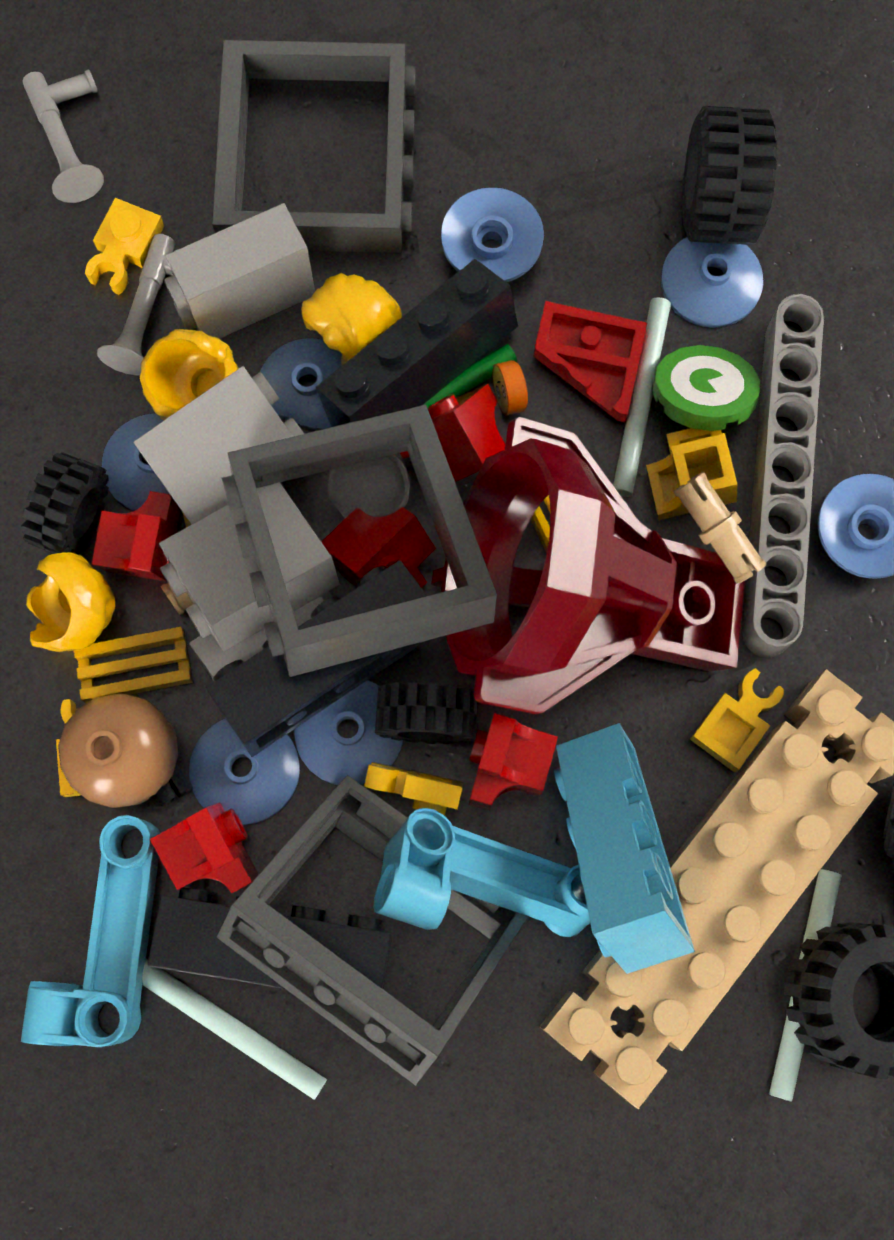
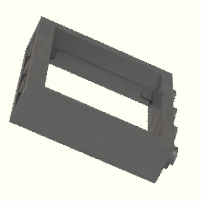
M223 40L212 223L215 233L264 212L242 211L249 79L389 82L385 214L289 213L308 251L402 253V231L411 232L412 202H403V187H413V155H404L405 142H414L415 111L405 110L406 97H415L416 65H406V44Z
M426 405L227 452L232 475L223 477L222 482L230 511L241 509L244 522L235 524L243 558L255 557L259 571L249 573L253 593L258 608L269 605L273 622L264 624L269 649H271L273 657L283 654L289 677L494 623L497 593ZM408 451L457 589L298 630L256 488Z
M347 775L233 903L217 938L416 1086L446 1045L528 916L451 890L447 908L490 940L432 1026L270 907L269 903L334 827L383 861L387 843L406 821L407 817L380 799L374 792L369 791Z

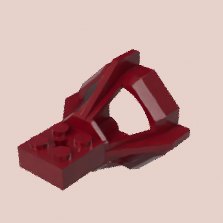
M522 417L509 422L505 450L485 459L463 502L497 593L494 623L445 635L458 672L476 676L475 700L482 704L540 714L629 654L709 672L737 668L745 581L736 584L733 580L734 577L716 552L662 538L657 531H651L643 525L630 510L575 433ZM549 495L550 533L543 571L513 567L524 531L536 509ZM446 558L444 567L432 572L431 585L442 587L441 592L457 589ZM509 605L530 607L523 622L513 636L509 620Z

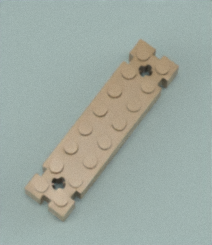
M827 669L807 684L784 715L793 721L794 725L792 726L785 721L767 735L669 860L695 952L626 974L612 956L605 958L601 950H599L582 971L592 981L591 985L581 997L567 990L539 1026L580 1061L584 1059L589 1051L596 1055L601 1062L593 1073L637 1109L640 1108L667 1072L656 1061L667 1045L679 1051L685 1049L878 793L868 786L867 783H875L892 776L894 773V721L882 712L869 719L855 709L863 697ZM827 743L836 750L834 756H837L838 759L833 762H829L823 755L824 752L829 750L826 747H822ZM632 1007L635 1016H632L631 1020L636 1021L634 1029L630 1033L620 1030L615 1034L611 1026L616 1025L617 1021L610 1019L613 1010L618 1008L627 1011Z

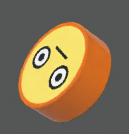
M514 360L494 364L492 371L493 385L501 412L505 416L524 412L528 405V392L520 365Z

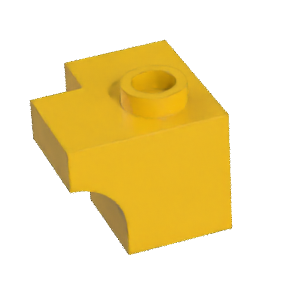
M690 428L666 434L670 455L658 462L646 465L659 520L689 513L680 498L676 497L674 491L681 485L688 484L687 481L701 472L706 474L707 480L724 505L737 502V481L725 433H722L721 430L706 431Z

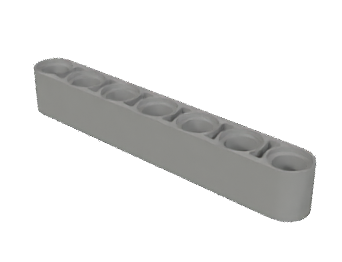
M793 294L784 298L767 327L764 341L749 541L761 559H764L766 562L765 567L773 566L779 568L785 574L787 585L777 586L772 584L767 579L764 568L759 572H756V570L751 571L753 576L746 580L742 626L743 641L753 654L763 658L775 657L783 653L801 635L804 622L824 325L823 309L815 299L804 294ZM784 322H794L798 324L804 332L792 331L786 326ZM780 369L794 371L799 376L800 381L788 380L783 376ZM785 417L790 419L796 425L797 431L783 429L778 424L776 418ZM782 466L788 469L793 475L794 482L781 481L774 474L772 467ZM768 517H782L789 524L791 533L782 534L775 531L771 527ZM761 618L776 620L783 629V638L775 640L764 634L761 628Z

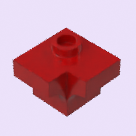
M489 384L479 387L457 399L454 394L448 395L428 407L455 482L479 472L486 458L505 450V442L497 429L494 417V410L498 400ZM408 451L400 453L403 459L410 457Z
M150 491L145 503L133 512L121 514L101 511L91 564L107 572L167 582L160 568L169 562L159 543L177 533L181 509L172 496L166 493Z
M357 507L321 541L331 555L336 569L356 588H358L360 579L372 569L379 566L388 568L399 560L402 561L422 588L427 584V581L417 567L436 549L417 517L404 507L382 517L370 516Z
M494 713L489 732L478 729L469 762L479 764L468 805L490 811L492 804L498 797L513 791L540 797L545 787L558 736L529 728L519 723L516 719Z
M220 802L200 810L150 839L177 890L193 881L208 878L223 883L231 893H234L252 883L259 875L241 842L247 839V833L241 820L232 808L225 811Z

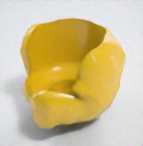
M340 273L327 278L323 286L318 288L311 298L303 301L301 308L306 328L317 331L330 349L341 352L342 365L402 318L398 303L382 286L373 280L366 281L363 277L355 274L346 276Z
M174 329L167 336L156 340L142 359L140 382L143 388V395L152 406L153 411L164 421L239 368L234 362L229 345L218 337L210 336L203 331Z
M72 552L48 555L40 560L37 566V570L45 573L47 577L39 586L32 587L27 595L26 605L28 609L42 622V624L38 623L36 625V630L30 632V642L33 647L56 652L76 651L89 647L100 636L103 629L107 627L115 611V598L111 587L107 583L105 576L95 570L83 556Z

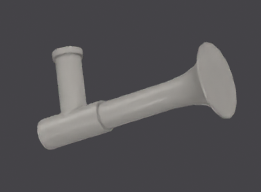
M88 69L83 74L51 85L47 84L43 74L40 72L26 74L22 80L38 121L43 125L60 167V174L52 184V193L58 200L67 203L81 202L93 197L101 189L104 183V175L99 168L92 165H84L79 161L60 119V112L56 105L90 92H98L90 70Z
M155 234L139 277L140 283L120 337L114 344L103 345L97 349L99 359L116 371L130 375H140L141 361L144 358L141 353L143 334L157 292L161 289L165 275H173L165 255L174 251L176 243L167 235Z

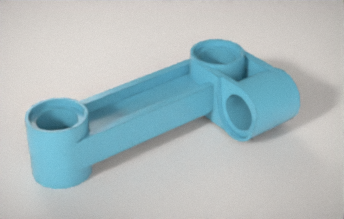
M422 808L415 810L409 815L385 847L381 877L376 889L373 906L374 912L426 930L437 929L446 913L451 890L544 921L545 925L559 936H576L590 924L579 865L569 868L452 826L451 822L443 814L434 809Z
M125 815L110 820L102 829L99 838L101 859L83 988L82 985L31 981L27 994L21 1042L49 1046L80 1045L105 1047L123 1043L132 1038L138 1031L142 1020L140 1001L143 969L146 962L158 861L160 858L150 841L151 838L160 834V831L152 823ZM138 828L143 836L142 848L137 855L127 859L121 849L123 837L127 832ZM107 1002L112 1003L117 1008L120 1017L118 1028L111 1035L105 1033L98 1023L99 1011Z

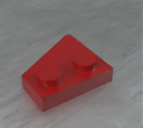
M545 301L533 357L614 419L625 422L629 412L647 323Z

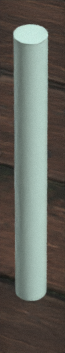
M656 297L650 301L646 332L613 483L614 488L622 497L633 496L653 396L656 367L660 361L671 302L665 298Z
M820 869L818 872L803 943L806 939L818 940L816 931L826 926L831 927L842 877L841 874ZM801 951V953H800V958H799V959H802V958L804 957V954H803L802 951ZM792 996L790 998L789 1007L793 1006ZM786 1016L769 1095L792 1102L805 1044L800 1043L794 1034L800 1027V1024L789 1021L788 1016Z
M146 959L142 977L143 986L312 1099H316L327 1081L326 1078L161 968L148 966L149 960Z

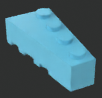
M620 723L556 745L560 767L554 769V776L562 798L567 801L570 816L566 819L567 827L577 852L580 878L584 888L592 934L596 938L605 958L612 956L628 974L695 952L637 754Z

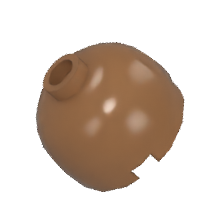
M126 694L100 696L79 707L64 725L58 745L60 768L70 786L90 802L111 808L140 805L149 800V797L156 794L170 780L178 758L176 732L164 714L148 700Z

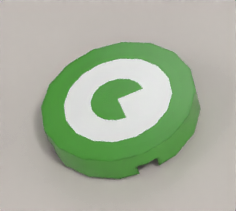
M704 345L683 347L666 355L656 367L653 386V397L656 403L659 400L665 406L664 413L670 419L691 429L706 431L723 430L726 428L727 423L737 420V425L748 420L757 406L760 393V379L753 366L741 356L723 348Z

